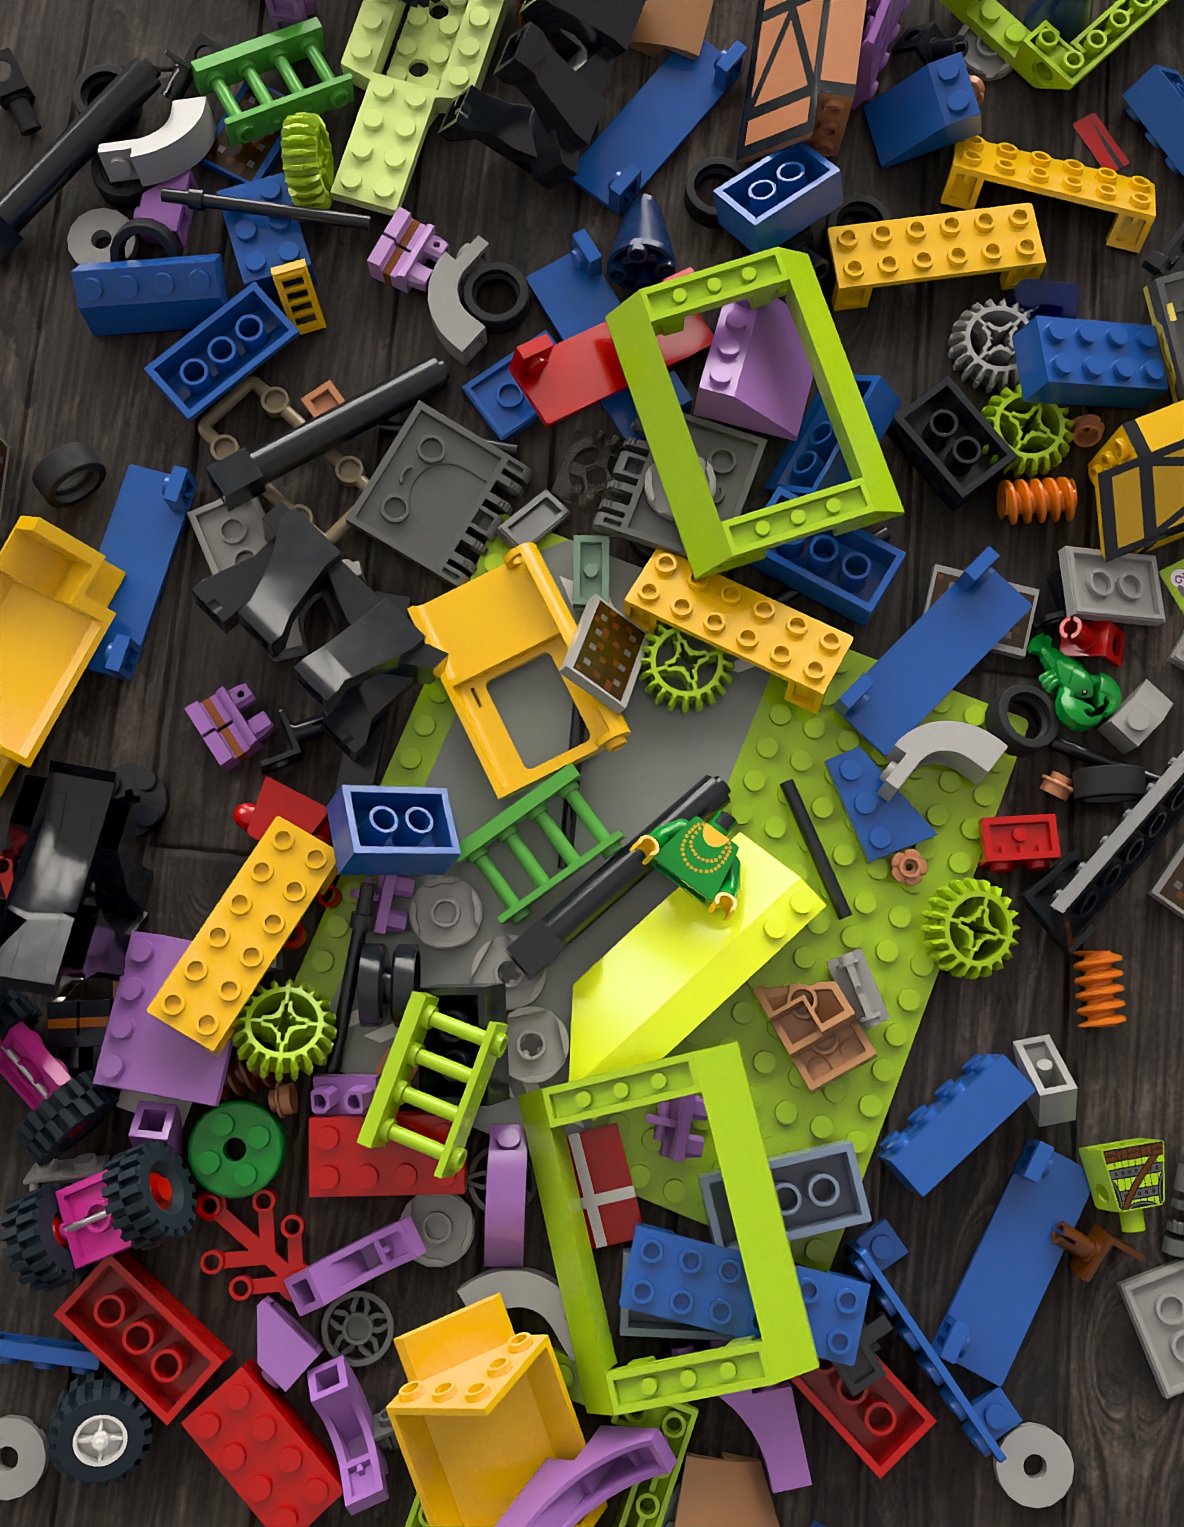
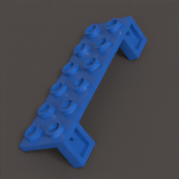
M703 40L700 55L695 61L673 52L580 157L578 161V175L569 180L617 216H620L629 206L632 199L644 189L744 73L748 48L737 40L728 51L726 49L719 51Z
M585 228L572 234V250L568 255L526 277L529 288L562 341L605 322V316L621 304L602 274V255ZM673 370L669 375L681 410L684 413L690 414L692 398ZM629 388L601 401L624 441L628 437L646 441V437L636 434L630 428L632 422L636 419V408Z
M133 464L128 466L99 550L101 554L106 556L105 561L127 574L108 606L110 610L116 612V615L88 663L87 670L132 681L187 518V512L190 510L198 483L186 468L174 465L171 474Z
M990 546L984 550L920 619L866 673H863L832 707L882 756L886 757L898 740L913 730L1032 608V604L992 567L1000 555Z
M1027 1139L931 1344L939 1357L952 1364L957 1363L998 1386H1002L1065 1250L1051 1242V1232L1054 1230L1067 1237L1055 1225L1060 1221H1065L1075 1228L1091 1193L1084 1167L1056 1153L1054 1147L1040 1140Z
M882 1218L847 1243V1246L853 1253L847 1258L860 1277L863 1276L868 1283L872 1281L875 1287L870 1292L882 1310H886L890 1317L895 1315L897 1321L892 1325L906 1345L908 1344L914 1352L919 1351L920 1354L915 1359L927 1377L931 1378L937 1387L942 1385L943 1388L938 1391L940 1397L961 1422L966 1421L961 1425V1428L972 1444L978 1447L984 1457L991 1454L999 1463H1002L1007 1458L996 1443V1440L1023 1420L1000 1386L996 1384L969 1402L881 1272L908 1253L888 1221Z
M636 1221L632 1236V1247L619 1299L621 1307L740 1338L755 1335L756 1339L761 1338L739 1250L676 1235L672 1230ZM795 1265L818 1358L853 1366L858 1351L871 1284L862 1278L826 1269L824 1272Z

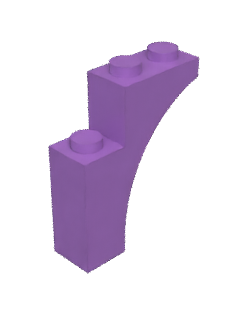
M709 1340L710 1345L694 1348L693 1343L675 1345L671 1347L672 1353L664 1354V1358L724 1347L730 1341ZM788 1380L770 1386L718 1395L739 1414L756 1438L762 1452L768 1481L773 1493L812 1485L792 1387Z
M601 1425L575 1460L547 1458L494 1527H573L590 1511L622 1490L641 1481L670 1473L677 1463V1459L668 1445L667 1438L659 1428Z

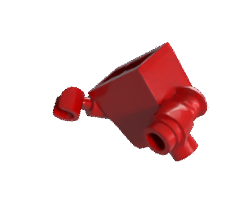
M266 776L257 803H243L238 805L233 812V819L241 829L246 830L249 836L259 841L274 819L280 816L324 843L332 844L326 806Z

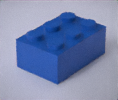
M804 141L774 151L713 191L718 223L754 254L778 247L844 204L841 170Z
M283 172L216 191L217 195L294 205L288 193V186ZM222 210L245 288L255 281L269 298L279 296L272 277L271 268L304 258L313 286L318 285L299 221ZM303 277L283 282L284 287L304 282Z
M341 785L326 807L338 875H444L461 855L447 788Z

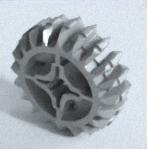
M990 298L985 302L984 306L977 302L970 311L965 310L961 314L959 320L954 323L951 329L953 334L948 339V345L951 346L948 358L955 359L953 371H964L961 375V381L967 380L970 377L974 380L973 389L978 388L980 384H984L986 393L991 392L994 386L1001 393L1008 386L1014 389L1016 385L1020 384L1012 337L1029 322L1030 311L1023 314L1018 312L1019 303L1014 304L1012 308L1007 307L1005 298L996 306ZM970 337L975 340L973 344L979 350L978 356L972 348Z

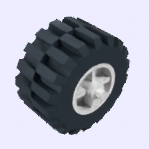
M104 1369V1375L96 1376V1372L92 1371L86 1373L85 1381L82 1382L79 1378L70 1383V1390L64 1389L59 1395L58 1403L54 1404L47 1441L49 1443V1458L55 1459L54 1468L58 1473L66 1470L65 1480L72 1484L76 1479L82 1480L81 1487L90 1488L91 1482H99V1488L108 1487V1480L115 1479L116 1483L125 1480L126 1471L128 1470L133 1474L139 1468L140 1459H146L149 1453V1444H152L153 1411L117 1376H112L113 1372L110 1369Z

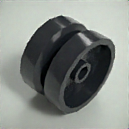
M364 943L360 957L357 984L358 1015L361 1027H382L388 1016L389 1004L392 1023L395 1027L400 1026L412 991H416V988L421 987V952L418 944H398L394 950L391 965L389 950L385 944Z

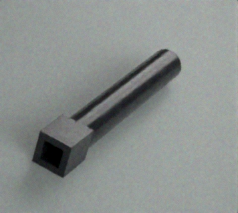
M135 57L0 197V263L24 239L19 233L98 152L99 144L107 143L161 87L162 84L158 80L161 73L147 58L141 62Z
M429 356L250 452L244 447L206 467L209 482L229 512L266 492L265 485L411 408L419 400L422 402L448 387L447 380L450 378L449 370L441 359L436 360L433 356Z
M705 775L542 919L540 918L512 942L505 952L526 977L531 980L564 951L569 944L655 870L649 863L646 865L642 864V861L646 858L642 850L635 849L633 853L630 851L631 847L641 836L649 835L657 827L680 818L690 822L697 816L708 823L719 810H723L731 802L728 795L731 793V790L726 782L719 776L713 778Z

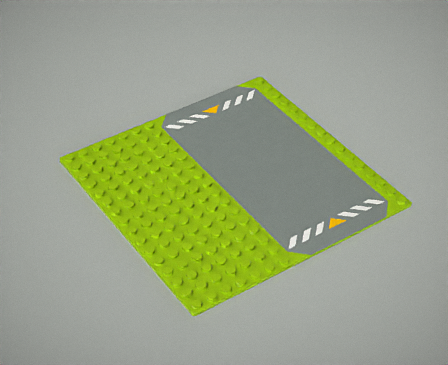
M506 514L499 515L505 521L511 517ZM551 533L536 546L578 627L585 608H573L574 541ZM498 536L493 543L486 541L485 546L489 550L485 556L480 555L476 564L477 570L474 575L472 574L470 581L505 564L503 558L511 549ZM609 555V604L623 613L624 599L644 568ZM661 622L669 630V625ZM686 640L692 650H706L709 653L701 644ZM673 642L667 644L658 653L656 667L664 666L665 661H669L674 657ZM849 649L828 687L823 705L817 715L784 700L788 681L733 655L725 659L735 663L734 670L726 672L733 677L731 684H722L726 689V694L720 697L713 693L716 703L712 707L702 700L703 710L701 712H696L693 703L689 704L687 714H682L681 704L678 703L675 704L672 712L668 711L669 700L664 699L660 705H656L654 700L658 692L655 691L650 695L645 694V687L651 681L639 682V674L646 671L640 669L626 709L621 712L631 731V735L626 738L627 745L611 753L604 750L582 761L581 776L583 778L580 780L579 792L610 836L620 829L626 837L620 841L624 847L705 775L713 778L719 776L731 790V793L728 794L731 802L723 811L729 813L737 821V825L727 838L732 840L741 832L801 877L827 905L662 1059L739 1041L767 1156L771 1157L846 1139L853 1143L861 1179L863 1180L940 970L938 968L939 960H931L928 957L933 947H925L922 944L928 938V932L921 931L919 927L927 925L928 919L921 913L924 910H932L927 899L938 897L937 888L948 886V882L951 880L962 881L964 878L974 877L982 855L978 821L981 818L996 816L1017 757L1004 752L978 785H975L958 771L944 765H926L915 770L899 788V791L938 835L867 863L824 762L827 759L860 747L882 772L890 764L885 759L886 757L882 756L832 708L850 686L878 660ZM681 654V660L678 667L684 666L686 671H688L690 675V670L693 663L687 664L685 659L682 658ZM541 655L488 683L487 690L526 768H535L568 751L573 698L550 655ZM714 663L708 664L706 669L697 672L699 689L713 679L715 673ZM438 677L431 685H423L380 786L447 788L458 842L460 843L546 780L512 797L498 799L440 677ZM662 678L672 688L688 691L685 690L681 681ZM951 690L916 727L937 721H957L971 724L987 731L985 727V711L989 704ZM1007 711L1011 726L1017 733L1025 737L1029 726L1028 721L1021 716ZM586 724L584 733V743L588 741L590 738V733ZM793 779L853 914L839 920L780 787V784ZM557 796L547 804L550 808L547 812L561 830L564 799L562 800L560 796ZM577 815L574 849L582 857L597 846L598 843ZM528 817L517 825L520 830L518 835L549 879L561 872L563 869L557 868L559 853L536 820L531 821ZM498 839L487 847L489 850L488 857L519 901L537 889V886L506 842L501 843ZM906 849L918 851L921 854L920 857L926 860L928 866L926 875L922 876V881L913 886L897 882L891 873L893 856L898 852L903 853ZM602 855L531 905L529 908L532 913L516 925H513L511 921L507 924H501L497 917L507 911V908L476 864L471 865L469 861L463 864L456 860L444 875H408L415 878L411 898L393 895L390 908L407 912L408 917L404 932L385 931V934L367 932L365 943L385 944L389 950L391 965L393 953L398 944H418L421 952V987L436 984H473L472 963L478 950L485 943L506 935L521 936L610 858L605 860ZM907 864L906 869L911 871L912 865ZM656 869L653 870L546 966L547 977L541 994L534 1002L525 1007L535 1006L552 1012L564 1024L570 1042L572 985L679 886ZM340 875L336 888L342 893V901L336 908H326L293 983V988H299L303 982H306L308 994L318 989L321 993L320 1001L328 1000L330 1003L329 1012H333L335 1016L352 928L349 927L351 913L356 911L358 899L350 897L351 889L360 890L361 882H364L365 877L376 879V885L378 875ZM438 876H455L467 882L478 893L483 906L482 924L477 935L466 945L454 950H437L424 944L413 932L409 921V904L412 897L422 884ZM334 891L329 902H331L335 898ZM964 901L959 904L952 916L959 914ZM861 948L890 1019L881 1022L879 1025L863 1029L878 1057L811 1094L752 989L757 986L771 988L786 987L789 984L803 983L805 985H814L817 982L834 981L826 961ZM511 962L508 967L501 965L499 972L503 974L502 982L508 984L511 979L518 980L520 974L516 972L517 965ZM357 988L340 1072L345 1074H373L387 1046L392 1047L399 1027H395L392 1023L390 1004L386 1022L382 1027H361L358 1015ZM293 1009L297 1016L308 1018V1022H312L304 1013ZM506 1010L507 1016L514 1010ZM287 1019L284 1020V1026L281 1028L282 1042L285 1039V1032L288 1030ZM533 1033L526 1034V1041L521 1043L522 1051L528 1050L530 1056L537 1055V1048L543 1046L542 1040L535 1039ZM306 1044L296 1045L290 1051H296ZM569 1052L564 1065L553 1077L545 1081L524 1083L509 1076L510 1099L490 1106H479L472 1127L490 1134L491 1124L524 1125L517 1096L567 1083L570 1063ZM324 1053L325 1062L323 1063V1065H326L328 1053ZM419 1070L411 1083V1087L419 1090ZM702 1092L696 1093V1096L703 1098ZM659 1102L599 1116L595 1121L586 1119L564 1125L566 1135L617 1123L635 1195L709 1226L697 1178L699 1173L720 1169L708 1118L706 1121L692 1119L689 1134L702 1136L704 1146L701 1157L685 1158L684 1162L671 1160V1158L659 1155L661 1141L653 1139L655 1124L645 1122L646 1114L657 1115ZM845 1228L790 1240L789 1244L794 1262L824 1272L825 1269L830 1270Z

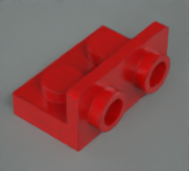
M1055 814L981 818L978 821L982 858L978 863L979 868H990L991 873L1011 872L1014 866H1027V871H1042L1049 869V864L1061 858Z

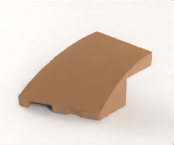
M646 0L628 47L653 58L665 48L695 61L700 55L714 0Z
M836 981L817 982L814 985H805L803 983L789 984L786 987L771 988L757 986L752 989L811 1094L878 1057L875 1049L857 1022L855 1012Z
M685 1452L673 1527H780L761 1460L727 1452H721V1458Z

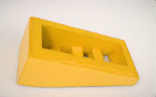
M305 258L271 268L272 277L286 317L299 330L300 335L326 328L327 326ZM303 277L304 282L284 287L283 282ZM307 289V295L288 299V294ZM311 301L312 307L295 312L292 311L291 307ZM315 314L317 320L297 325L295 319Z

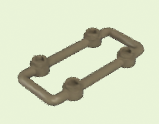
M255 376L246 377L202 416L198 424L199 434L210 445L211 454L216 461L233 454L241 448L234 437L227 434L219 435L212 427L251 390L261 397V404L270 417L283 418L293 428L306 422L291 407V400L283 388L269 387L263 380ZM336 448L323 454L335 466L336 476L342 485L346 487L356 486L363 492L369 479L365 476L362 462L357 457L343 456ZM271 483L265 485L266 492L262 495L274 506L282 501L290 510L295 507L332 544H335L352 528L351 525L346 523V518L353 506L326 533H323L315 525L314 516L307 506L302 504L293 505Z

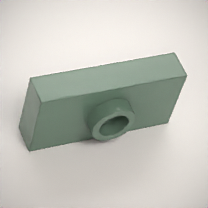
M574 535L573 608H585L588 600L594 594H597L609 603L610 536Z

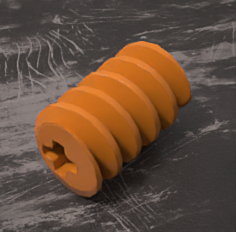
M1048 477L1044 478L1041 482L1037 478H1031L1027 483L1024 479H1016L1013 484L1010 480H1002L999 483L997 491L998 516L1002 520L1004 515H1008L1011 525H1016L1019 514H1022L1025 524H1030L1033 513H1036L1039 523L1045 522L1046 515L1049 512L1052 522L1059 521L1061 512H1064L1066 521L1074 519L1077 507V490L1073 479L1058 477L1054 480Z
M1105 950L1073 951L1072 954L1084 957V960L1073 964V969L1085 972L1084 976L1074 979V984L1086 987L1085 991L1075 994V999L1087 1002L1086 1006L1076 1010V1014L1088 1018V1021L1078 1024L1077 1027H1115L1117 1024L1127 1021L1126 1016L1115 1013V1009L1126 1005L1124 1000L1114 997V994L1125 990L1123 985L1113 982V979L1124 975L1122 970L1112 967L1113 963L1122 960V956Z

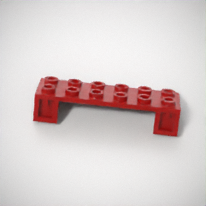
M689 267L663 279L662 282L694 273V270ZM699 313L685 317L684 331L663 337V334L656 336L667 369L710 349L714 337ZM606 321L556 345L553 344L547 333L516 347L508 369L546 427L628 388Z

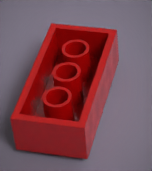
M425 1110L398 1111L395 1118L399 1126L444 1145L453 1122ZM314 1114L309 1118V1197L465 1194L468 1189V1139L464 1147L467 1150V1157L462 1169L458 1173L455 1172V1175L452 1177L440 1179L434 1176L439 1162L437 1159L392 1140L386 1143L385 1147L368 1148L356 1143L366 1115Z
M126 1250L103 1259L53 1314L166 1425L170 1424L186 1408L233 1354L229 1348Z
M875 1353L874 1355L883 1367L886 1375L854 1396L849 1392L831 1361L818 1358L819 1368L790 1378V1380L881 1479L937 1421Z
M251 1357L186 1417L181 1424L265 1527H308L343 1494L339 1463L281 1392L264 1379L261 1374V1368Z

